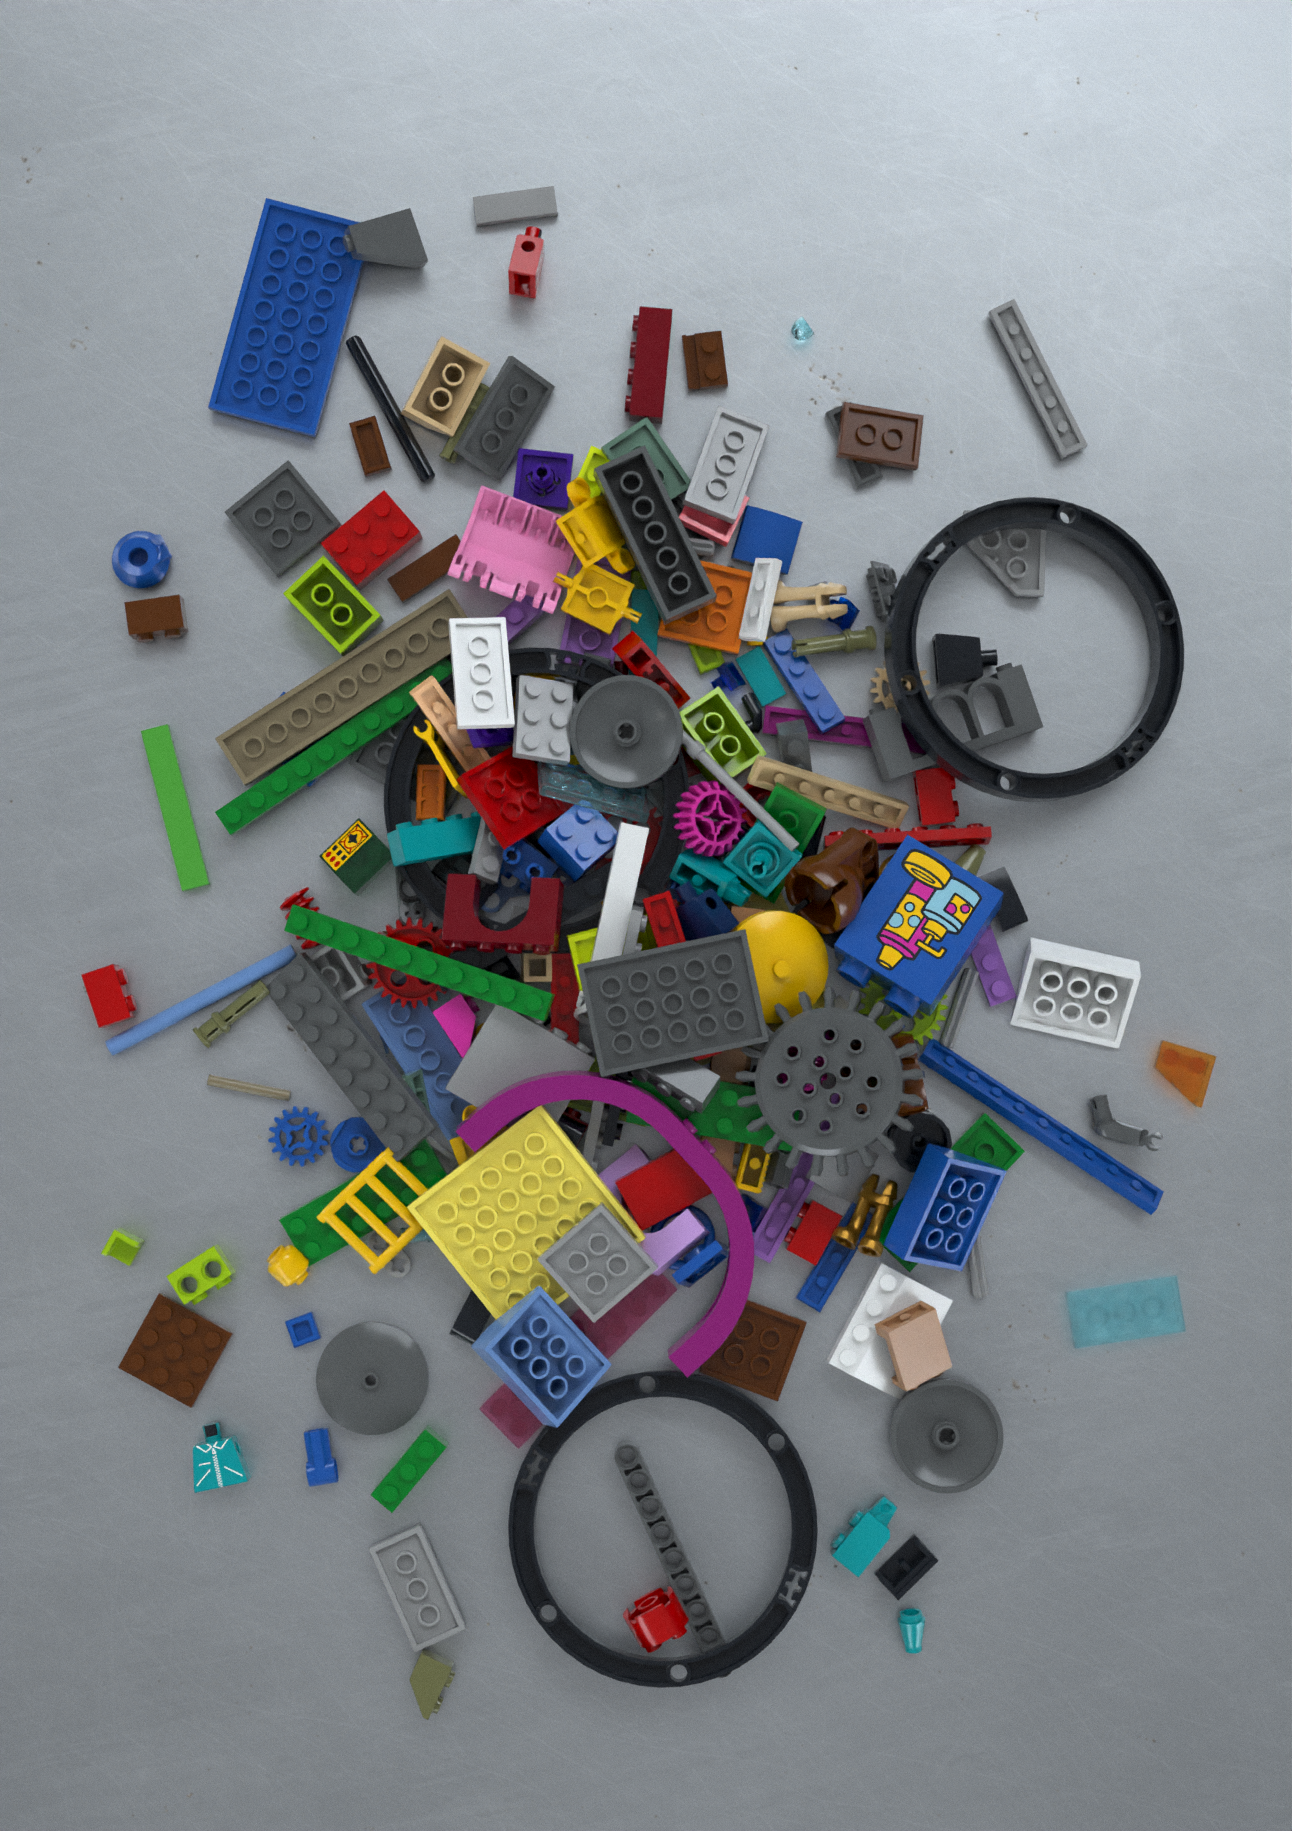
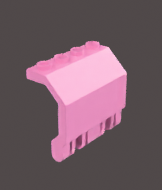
M481 485L466 530L447 575L459 579L463 571L465 572L463 576V581L469 582L472 575L481 578L479 587L486 589L488 581H490L489 591L512 599L514 592L517 591L516 601L521 602L525 595L533 597L532 607L538 609L540 602L543 601L542 611L553 614L563 587L554 583L553 580L558 571L567 576L575 552L556 523V520L561 518L562 515Z

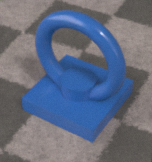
M689 1205L652 1225L650 1233L662 1230L668 1220L689 1209L694 1212L710 1232L704 1238V1244L695 1247L683 1260H677L669 1267V1269L676 1270L672 1274L676 1282L688 1288L728 1258L729 1248L726 1244L715 1240V1229L709 1216L703 1210L693 1205Z

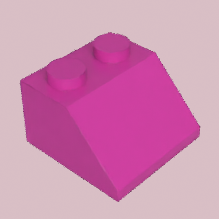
M460 993L432 1013L461 1057L464 1058L476 1038V1029L479 1023V1016L476 1012L480 1009L471 996L465 997V995Z

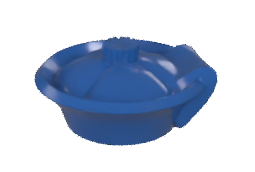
M135 531L122 537L116 544L112 553V566L116 576L124 584L133 588H148L157 584L166 575L172 555L161 534L155 535L147 531Z

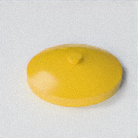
M780 910L762 911L749 916L739 923L732 932L746 930L765 1023H783L774 1008L778 1003L788 1009L791 1017L803 1013L799 1003L798 993L804 991L808 994L813 1006L823 992L829 967L826 946L815 927L796 914Z

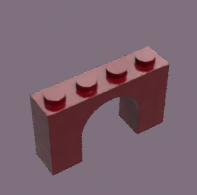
M448 874L441 940L450 950L466 951V947L477 948L480 952L491 953L494 952V949H505V952L511 954H521L522 950H533V953L537 955H550V951L558 952L564 885L560 878L532 877L529 909L525 918L512 929L494 931L484 927L479 920L478 909L481 882L478 877L468 874Z

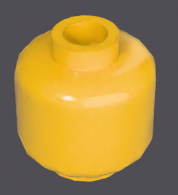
M293 1245L278 1246L267 1259L269 1263L268 1272L285 1287L294 1283L300 1285L309 1274L306 1271L309 1260Z

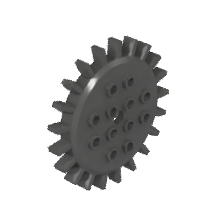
M832 987L825 988L824 1008L813 1009L811 998L804 991L798 993L799 1003L803 1013L791 1017L787 1008L780 1003L774 1006L776 1014L782 1019L783 1024L775 1032L766 1025L769 1041L765 1044L763 1050H758L753 1046L742 1047L741 1051L750 1058H756L759 1061L756 1072H736V1079L745 1083L755 1082L756 1088L755 1095L744 1096L737 1100L738 1106L750 1108L759 1105L763 1114L760 1118L751 1121L746 1127L749 1132L755 1133L769 1125L775 1132L774 1136L766 1142L763 1148L768 1154L776 1151L783 1141L791 1145L792 1150L786 1158L785 1166L791 1169L797 1166L803 1152L813 1155L811 1174L814 1176H821L825 1157H836V1169L839 1175L842 1177L848 1176L847 1155L856 1152L859 1153L861 1162L870 1169L874 1167V1160L868 1151V1147L877 1140L885 1150L891 1153L897 1150L894 1142L885 1134L892 1124H896L900 1129L909 1132L914 1128L909 1120L899 1117L898 1113L902 1103L912 1106L923 1105V1099L915 1094H905L904 1092L905 1081L925 1078V1072L916 1068L904 1070L901 1059L914 1055L919 1051V1047L916 1043H908L901 1048H896L892 1038L901 1033L906 1025L899 1019L893 1022L886 1030L879 1027L877 1021L884 1014L886 1008L880 1001L872 1007L871 1012L866 1017L857 1013L861 1003V993L853 990L849 996L846 1009L835 1007L836 994ZM832 1030L835 1033V1037L828 1041L825 1038V1034ZM859 1040L862 1044L861 1048L855 1051L852 1049V1043ZM792 1047H797L798 1054L795 1057L789 1056V1050ZM818 1057L824 1058L825 1062L822 1067H816L815 1060ZM845 1067L851 1069V1074L848 1077L841 1075V1071ZM827 1073H832L836 1077V1084L831 1089H824L821 1085V1079ZM781 1074H786L788 1077L787 1082L784 1084H780L778 1081ZM875 1077L878 1080V1084L871 1088L868 1086V1080ZM807 1084H813L814 1091L811 1094L805 1093L804 1089ZM834 1094H839L841 1097L838 1104H832L831 1097ZM861 1104L867 1106V1112L863 1115H860L857 1111L858 1106ZM800 1110L804 1114L803 1119L796 1121L794 1114ZM823 1121H829V1130H821L820 1126Z

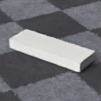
M777 558L755 559L739 639L743 641L765 642L782 566L781 560Z

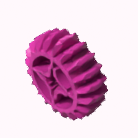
M702 781L697 785L690 786L688 788L689 792H684L680 795L683 802L675 804L680 809V812L673 815L676 819H679V824H676L674 828L681 829L682 831L678 838L680 840L687 839L684 847L693 848V853H703L705 857L712 855L720 856L724 852H730L733 850L732 845H737L740 841L738 836L746 833L741 828V825L746 824L748 821L742 819L741 814H744L747 810L739 807L741 802L737 798L734 799L735 796L722 783L718 785L716 781ZM704 798V803H701V808L699 812L696 813L698 804ZM703 816L711 817V819H717L718 821L709 820V818H703ZM722 825H725L722 834L717 838V835L720 834V828Z

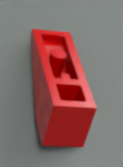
M633 630L612 648L635 676L649 679L661 686L674 700L678 709L691 699Z

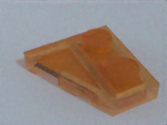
M1161 1040L1153 1067L1194 1106L1202 1108L1216 1056Z

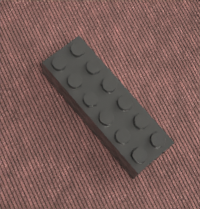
M644 445L594 468L593 476L664 625L714 603L717 595L646 446Z

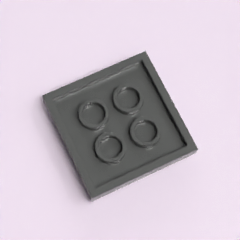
M289 460L225 511V514L277 577L342 526Z

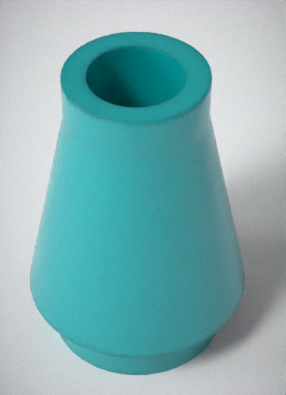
M917 1608L901 1610L900 1617L897 1619L907 1653H919L922 1651L926 1618L922 1615V1610Z

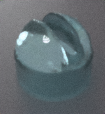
M803 316L792 324L791 333L798 341L807 340L814 335V332Z

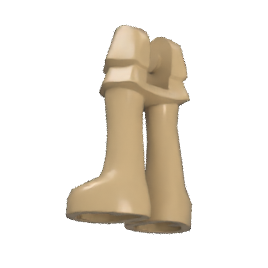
M778 580L773 605L788 601L815 599L816 604L773 606L770 616L773 631H784L787 628L788 622L807 618H821L825 620L829 617L834 619L848 612V605H830V597L847 594L846 586L830 582L828 585L820 583L817 586L787 587L782 580Z

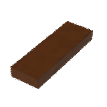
M456 534L387 579L402 603L408 601L448 574L454 555L461 542Z

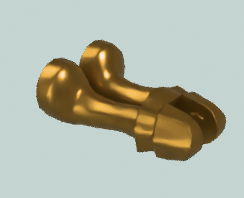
M871 1174L862 1185L863 1189L858 1194L859 1199L846 1227H837L832 1234V1239L837 1243L855 1250L867 1214L871 1207L875 1208L869 1227L858 1244L860 1253L872 1257H880L882 1255L884 1246L879 1241L880 1234L889 1211L893 1209V1201L897 1199L898 1189L897 1182L889 1180L883 1194L876 1193L875 1191L880 1176L876 1174Z

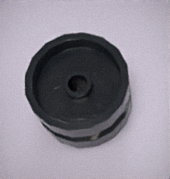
M929 1110L920 1114L901 1116V1118L909 1120L914 1126L911 1132L904 1131L896 1124H892L885 1133L897 1148L894 1153L889 1152L891 1157L901 1167L912 1173L916 1172L928 1144L949 1149L952 1146L949 1129L940 1118ZM918 1137H921L920 1141H915Z

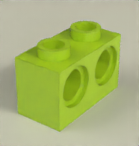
M219 1244L166 1277L184 1305L190 1301L196 1305L208 1297L206 1291L216 1286L217 1290L230 1283L232 1280L229 1276L236 1271ZM211 1261L217 1262L221 1266L219 1276H212L209 1273L208 1265ZM187 1277H193L197 1281V1289L194 1292L188 1291L185 1288L184 1282Z

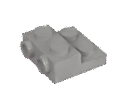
M325 946L309 957L343 1001L354 997L374 984L368 977L372 973L371 969L367 968L365 963L361 964L355 955Z

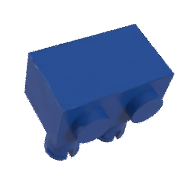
M520 840L504 850L500 874L507 879H510L511 876L521 882L518 887L530 895L532 877L553 878L559 870V866Z

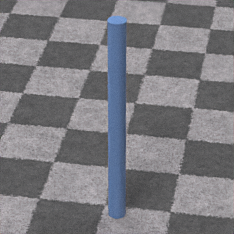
M289 945L106 1040V1046L114 1056L288 965L298 955L293 946Z

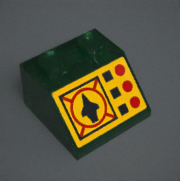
M360 818L319 856L357 896L393 863L390 849Z

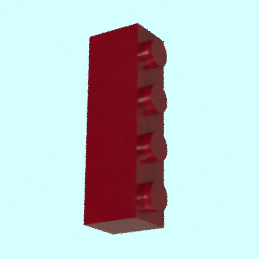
M640 306L639 315H633L632 331L637 332L636 342H631L630 358L635 359L634 369H628L627 385L632 386L631 396L626 395L624 411L630 413L629 421L640 422L648 417L651 423L662 424L673 309Z

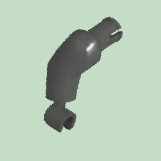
M1107 1094L1089 1098L1096 1121L1092 1128L1097 1135L1122 1144L1140 1147L1146 1145L1150 1151H1157L1161 1148L1160 1146L1153 1145L1151 1142L1152 1138L1163 1139L1161 1133L1155 1132L1148 1135V1130L1123 1123L1113 1118Z

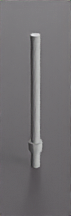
M683 730L682 745L687 748L686 752L694 760L698 759L793 852L799 846V843L705 751L706 747L698 740L694 741Z

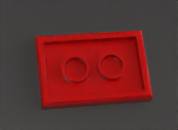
M675 1149L615 1180L620 1193L642 1231L712 1193L703 1179Z

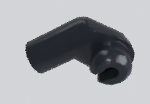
M751 692L742 696L741 700L750 717V720L745 721V724L753 734L755 732L758 734L762 729V709L755 695Z

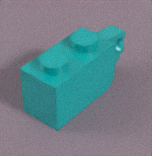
M688 848L678 856L669 878L680 885L690 880L697 894L711 888L722 901L732 902L740 907L748 902L752 893L739 884L738 875L724 863L713 856L705 857L703 853L695 854L693 853V848Z
M882 1496L871 1508L867 1509L865 1507L862 1512L857 1510L849 1519L848 1524L850 1527L844 1534L838 1533L831 1542L830 1546L833 1547L830 1550L831 1555L859 1578L890 1539V1530L887 1525L897 1510V1506L888 1498Z

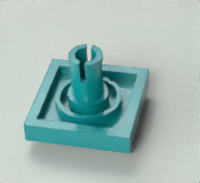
M758 819L725 857L723 863L763 896L767 897L801 859L802 853L797 849L791 852Z

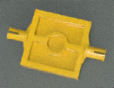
M594 564L586 569L582 566L580 572L573 579L558 571L553 580L554 583L567 588V597L560 610L608 635H611L616 623L622 617L638 624L643 614L628 607L629 598L635 585Z

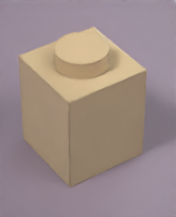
M521 953V981L552 982V953L550 955Z

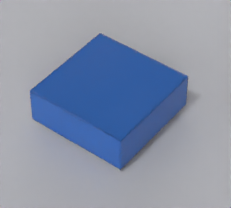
M313 1312L285 1321L294 1348L322 1338Z

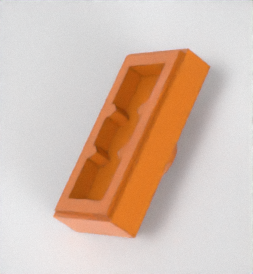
M417 764L416 821L430 818L445 821L446 774L441 765Z

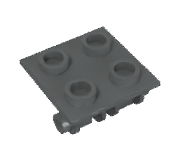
M870 561L871 568L867 569L868 574L866 578L869 588H875L870 593L879 594L872 601H881L874 604L876 616L880 618L881 622H886L891 600L896 589V573L888 564Z

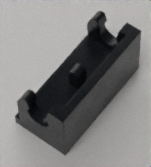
M913 1534L874 1574L899 1601L938 1562V1559Z

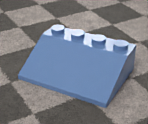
M537 1286L489 1325L471 1346L542 1424L556 1428L560 1426L612 1365L541 1286Z

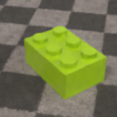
M324 555L283 593L287 600L342 657L355 649L384 621L374 607Z
M719 686L680 711L683 730L694 741L698 740L706 747L705 751L733 779L753 767L757 755L763 757L767 755ZM690 756L707 782L716 781L718 785L721 784L698 759L694 760Z

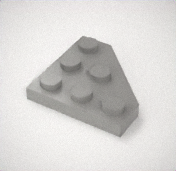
M964 510L963 515L970 512V510ZM1032 528L1007 529L981 536L966 544L1014 596H1044L1046 530Z

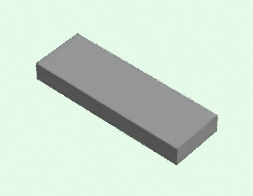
M554 186L473 197L477 227L558 216Z

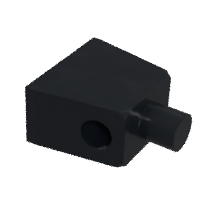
M939 633L935 634L932 638L937 690L976 681L983 677V667L997 666L998 664L997 650H981L979 637Z

